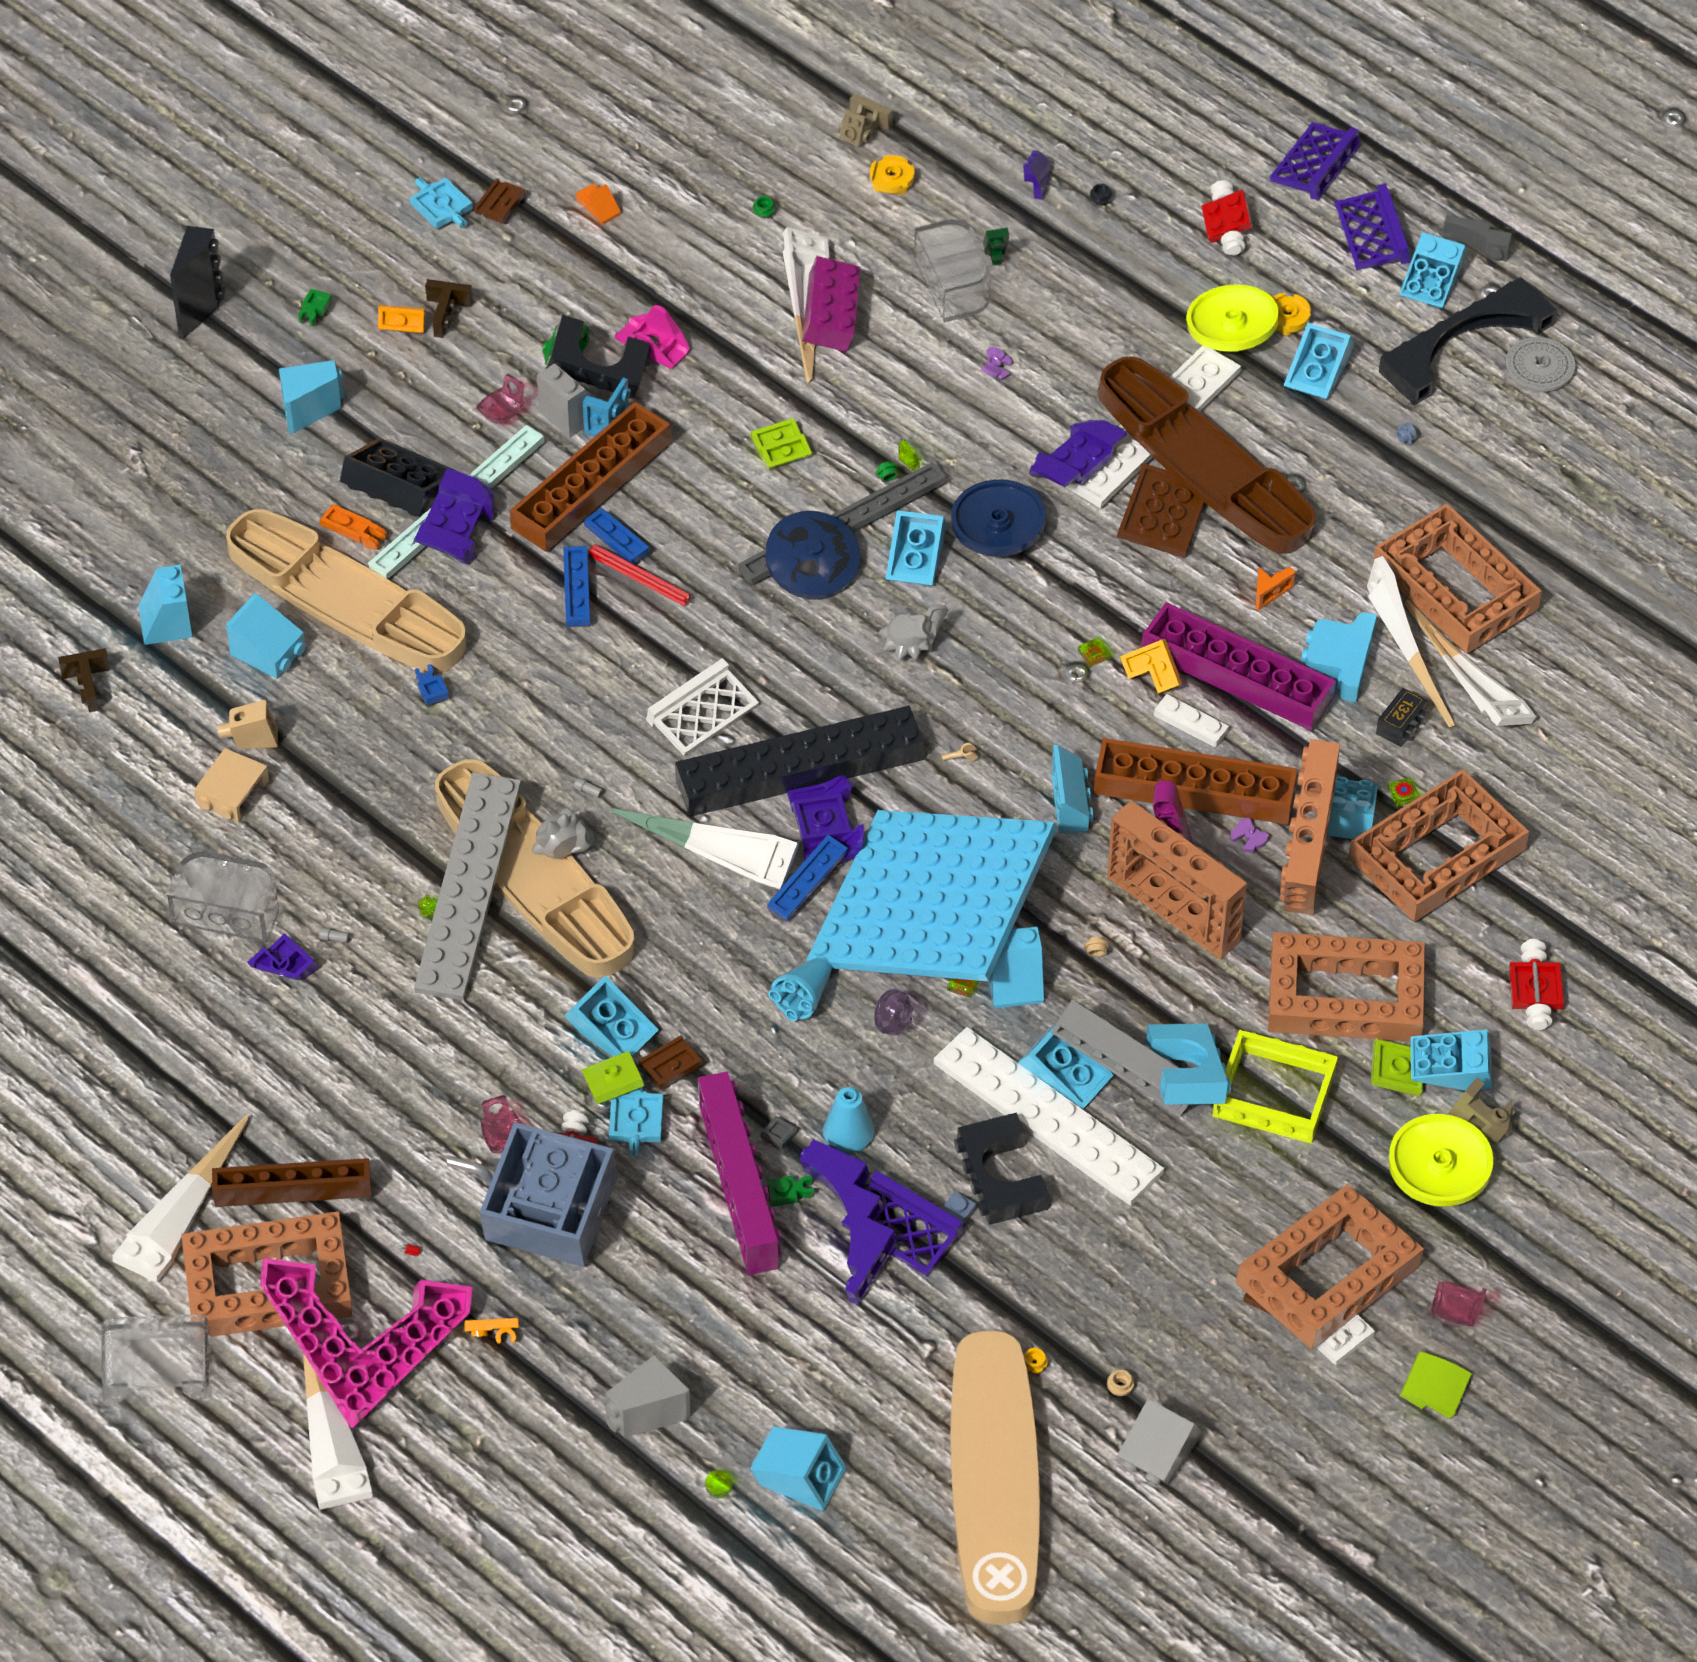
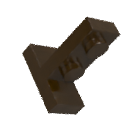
M427 279L425 284L426 301L438 303L432 321L434 337L443 338L445 329L450 327V313H454L456 305L472 306V285Z
M106 648L58 657L62 679L77 677L78 686H84V689H80L82 704L87 703L89 713L98 711L91 674L110 671Z

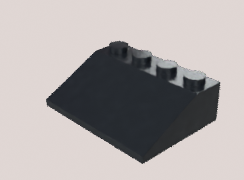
M187 225L170 274L179 339H184L217 309L219 301L224 299L225 287L221 284L223 271L219 269L221 256L217 254L219 241L215 239L214 229Z
M378 438L344 457L339 482L346 484L352 490L366 493L370 498L380 499L387 502L391 507L401 508L412 516L420 517L432 507L439 492L442 478L447 468H451L382 438Z

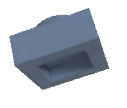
M954 1191L941 1209L961 1220L964 1225L976 1210V1203Z

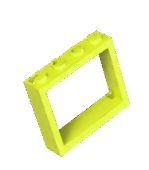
M1239 1030L1226 1066L1225 1075L1226 1078H1230L1231 1085L1243 1052L1325 1074L1310 1120L1227 1097L1229 1093H1226L1225 1104H1214L1212 1116L1312 1144L1336 1073L1338 1056L1308 1049L1302 1045L1286 1043L1277 1038H1268L1254 1032L1250 1033Z

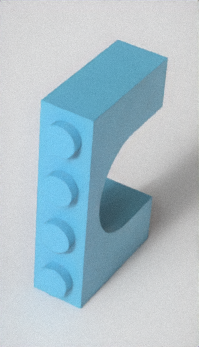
M1208 1024L1148 1025L1145 1045L1149 1046L1153 1052L1165 1059L1184 1060L1198 1066L1194 1068L1162 1069L1159 1090L1164 1105L1225 1104L1226 1093H1230L1231 1082L1230 1078H1226L1225 1064L1220 1061V1049L1215 1046V1035L1211 1034Z

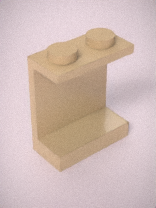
M224 748L195 787L196 804L204 810H211L220 814L225 819L239 822L241 820L239 807L254 786L257 784L265 787L269 782L267 766Z

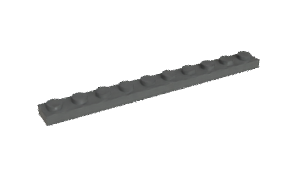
M931 462L832 514V516L842 521L853 532L946 483V475L934 462ZM765 550L738 564L739 571L752 585L770 576L765 561Z

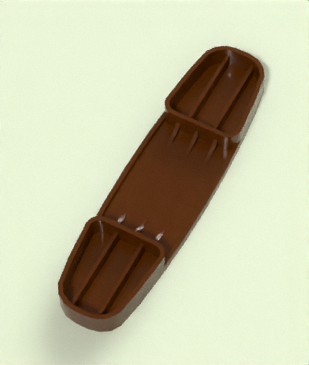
M1133 356L1119 358L1102 370L1097 390L1101 403L1154 459L1203 502L1250 538L1272 552L1280 554L1291 553L1304 546L1310 540L1316 520L1315 510L1277 469H1264L1221 429L1188 404L1189 395L1186 389L1146 361Z

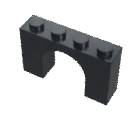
M562 314L556 328L546 369L555 363L575 381L613 393L621 380L626 378L628 379V388L630 389L629 398L634 399L640 385L650 343L628 336L619 362L611 366H599L587 360L581 353L579 340L584 321Z
M1017 1112L958 1127L957 1138L954 1139L957 1153H962L963 1170L965 1174H970L973 1195H978L980 1200L978 1201L981 1216H986L989 1225L1042 1212L1049 1208V1193L1041 1175L1014 1182H1004L991 1177L983 1167L985 1162L996 1154L1024 1147L1025 1132Z

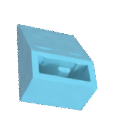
M1422 232L1399 296L1443 309L1467 255L1466 246Z
M1337 777L1327 836L1355 839L1372 828L1378 784H1373L1368 780L1352 781L1345 777Z
M1487 1029L1411 1036L1412 1081L1466 1091L1477 1077L1485 1083L1480 1090L1492 1089V1055Z

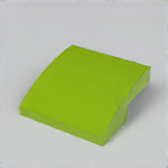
M794 418L753 430L750 433L754 446L768 469L812 456L804 434L800 433Z
M1419 1352L1399 1396L1421 1409L1428 1406L1450 1419L1456 1412L1472 1373L1445 1359Z

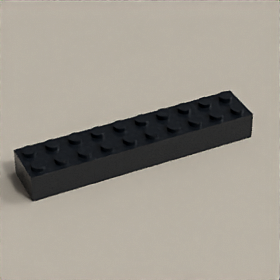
M909 705L676 761L675 777L688 815L692 817L787 794L789 790L819 785L837 776L844 775L848 779L924 760V740Z

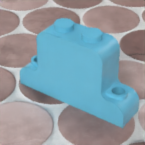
M1361 613L1356 617V620H1353V624L1321 619L1315 623L1313 630H1308L1306 644H1309L1308 649H1303L1301 662L1305 663L1306 667L1336 680V688L1339 689V695L1344 700L1357 701L1375 631L1376 614Z

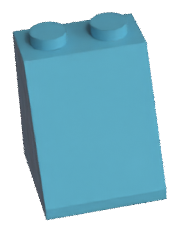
M334 360L279 369L289 434L295 433L341 409L340 399L344 398L342 384L339 385L338 383H343L341 369H336Z
M181 564L156 568L138 605L144 645L192 638Z
M256 593L250 597L226 624L230 655L276 679L283 672L288 671L291 663L297 656H301L306 648L304 632Z
M1038 927L1011 930L989 979L994 1008L1044 1003L1042 946Z
M773 1426L757 1457L754 1459L750 1470L760 1486L824 1511L847 1467L827 1434Z

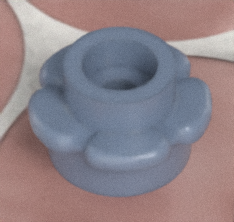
M1408 422L1404 425H1398V431H1396L1397 438L1401 443L1406 442L1408 445H1411L1412 441L1417 438L1414 427Z

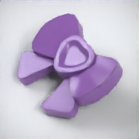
M989 347L986 351L988 359L982 371L989 376L999 377L1000 379L1008 377L1010 373L999 366L1001 364L1010 366L1012 364L1010 357L997 347Z
M1250 818L1242 819L1236 825L1235 830H1231L1232 842L1245 836L1247 843L1243 847V852H1254L1255 849L1264 847L1269 840L1268 833L1259 831L1252 825Z

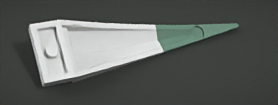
M615 808L611 809L614 814L758 884L780 890L785 884L799 846L797 842L776 835L686 822Z

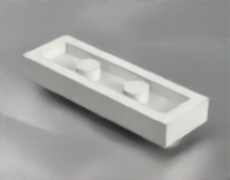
M1168 694L1154 709L1155 717L1215 748L1229 731L1228 725Z

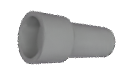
M580 777L574 783L575 789L581 792L584 791L597 798L603 792V789L588 783L587 780Z
M321 927L319 939L348 942L349 933Z

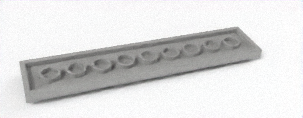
M472 772L416 978L415 993L461 1001L465 999L517 804L521 780Z

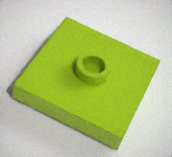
M1375 1039L1372 1052L1371 1085L1420 1096L1423 1083L1415 1082L1411 1079V1047Z
M629 1051L581 1069L596 1105L644 1086Z

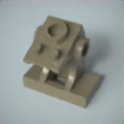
M854 93L850 98V110L846 108L844 118L839 126V139L856 146L868 143L878 127L889 130L892 127L893 109ZM866 109H868V110H870V111H873L874 114H872V113L866 111Z
M1476 1077L1447 1115L1456 1116L1468 1121L1477 1127L1488 1141L1497 1144L1503 1135L1507 1136L1512 1127V1122L1509 1120L1510 1116L1514 1115L1515 1110L1511 1109V1100L1503 1109H1491L1482 1102L1479 1092L1485 1083Z

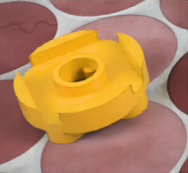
M886 155L882 157L881 161H874L870 167L872 188L877 192L897 193L899 195L907 193L908 188L914 182L913 165L911 166L907 163V159L898 155Z
M1280 293L1272 297L1278 306L1279 323L1276 330L1281 335L1288 336L1292 332L1300 331L1310 322V305L1303 297L1296 294L1293 297L1286 296V293ZM1284 311L1287 313L1292 312V314L1286 315L1284 314Z

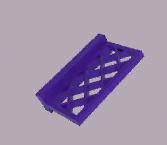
M1312 122L1270 175V182L1310 193V199L1319 201L1359 149V129L1350 127L1346 132ZM1314 131L1323 133L1315 137L1311 136ZM1337 137L1342 138L1340 141L1333 143L1330 140ZM1325 140H1326L1327 143H1328V144L1321 145V146H1318V147H1317L1316 144H1315V143L1322 142V141H1325ZM1310 144L1313 147L1307 150H1301L1303 146H1307ZM1328 150H1331V151H1332V152H1331L1330 154H1328V155H1325V156H1321V155H1320L1321 152H1325V151H1328ZM1313 154H1316L1317 158H1313L1310 160L1305 159L1306 156H1310ZM1298 158H1301L1302 162H1298L1295 164L1290 163L1291 160H1295ZM1321 164L1320 168L1313 170L1309 168V166ZM1306 168V172L1298 174L1294 172V170ZM1287 172H1290V173H1291V176H1287V177H1282V176H1280V175L1283 174V173H1287ZM1310 177L1308 184L1298 181Z
M1386 183L1377 185V191L1334 201L1356 271L1400 260L1401 265L1410 263L1408 246ZM1376 200L1372 208L1364 205L1366 201ZM1346 206L1354 207L1351 213L1342 211L1341 208ZM1359 210L1368 213L1364 219L1355 216ZM1373 215L1382 218L1378 224L1369 221ZM1351 221L1360 224L1356 230L1347 227ZM1365 226L1373 229L1370 235L1361 232ZM1379 231L1387 234L1384 240L1375 237ZM1356 237L1365 240L1361 246L1353 243ZM1370 242L1379 245L1375 251L1366 248ZM1384 247L1393 250L1392 254H1380ZM1362 253L1371 256L1369 260L1359 262L1358 258Z
M876 1170L870 1178L871 1183L866 1190L878 1194L883 1199V1210H885L887 1220L878 1223L888 1226V1228H891V1225L906 1223L908 1233L897 1235L896 1238L897 1241L909 1239L911 1250L903 1252L898 1251L894 1247L890 1255L928 1277L955 1239L959 1240L964 1233L963 1223L961 1220ZM899 1207L904 1210L905 1217L890 1220L888 1209ZM846 1215L842 1221V1226L850 1230L848 1215ZM921 1220L925 1223L926 1230L911 1233L909 1222ZM943 1233L948 1236L944 1243L932 1246L931 1234ZM928 1235L930 1246L914 1249L912 1238ZM931 1252L932 1260L926 1267L917 1262L916 1255Z

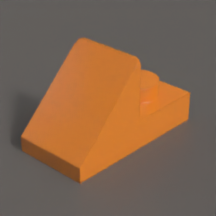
M593 183L576 192V200L602 225L621 215V211L607 184L597 187Z
M1287 567L1283 571L1276 572L1271 578L1261 568H1258L1255 608L1260 610L1292 589L1296 572L1291 567Z

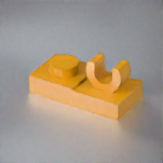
M379 305L378 329L423 333L425 330V308Z
M519 1318L465 1321V1331H471V1337L487 1336L488 1330L499 1329L496 1333L497 1343H501V1335L504 1332H508L511 1335V1343L516 1341V1334L512 1328H519Z

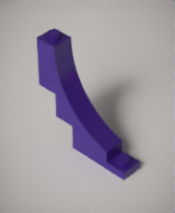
M813 1139L810 1145L803 1149L800 1161L804 1172L825 1184L841 1202L848 1215L850 1250L847 1266L850 1274L853 1276L848 1279L845 1289L849 1301L859 1306L898 1241L893 1229L876 1222L884 1207L880 1196L863 1189L870 1176L867 1164Z

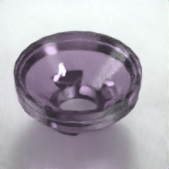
M889 989L880 997L875 1008L874 1020L877 1029L881 1033L896 1035L911 1023L913 1008L908 995L898 989ZM904 1009V1011H903V1016H902L901 1021H900V1014H901V1011Z

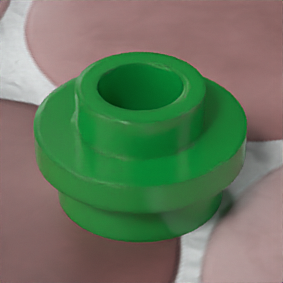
M761 196L754 202L753 212L760 217L771 216L775 212V204L771 198Z
M884 462L878 466L875 474L882 482L891 481L898 476V466L896 463Z

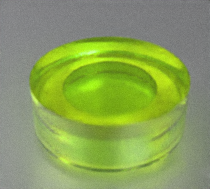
M723 1470L710 1472L705 1479L707 1493L714 1498H724L732 1491V1478L730 1474Z

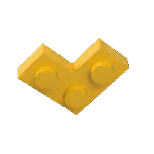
M1166 639L1120 656L1128 679L1150 671L1158 693L1182 684Z

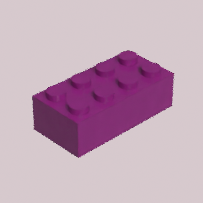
M816 256L808 278L802 341L844 352L847 351L854 336L860 266Z

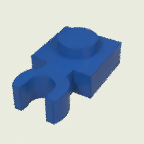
M430 664L427 665L428 673L423 674L418 668L415 669L418 690L426 706L449 698V692L441 676L434 677V670Z

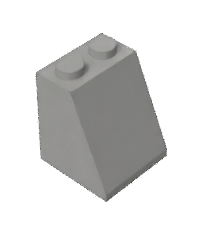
M554 363L537 375L539 413L566 436L571 438L584 429L583 400L586 395H591Z
M652 1356L605 1393L606 1423L612 1431H618L624 1438L686 1421L690 1418L689 1389L655 1356Z
M1147 1399L1117 1456L1123 1461L1121 1465L1128 1470L1136 1473L1137 1469L1147 1473L1145 1478L1154 1484L1159 1485L1162 1481L1168 1485L1203 1432L1193 1422Z

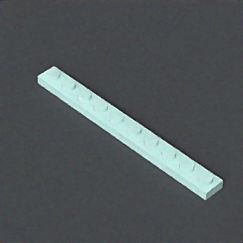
M528 425L524 426L469 476L477 478L490 489L493 488L544 443V436ZM430 509L368 562L369 569L389 579L425 546L414 542V538L422 521L425 522Z

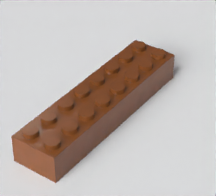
M634 402L510 510L511 529L547 552L671 443L670 424L637 402Z
M1103 738L1095 772L1094 794L1153 803L1155 784L1160 781H1170L1177 786L1182 806L1185 809L1288 825L1296 785L1297 768Z

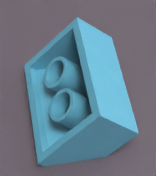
M1053 745L1051 777L1058 832H1088L1089 822H1093V809L1088 807L1087 802H1090V788L1085 787V783H1088L1087 768H1083L1080 757L1059 745Z

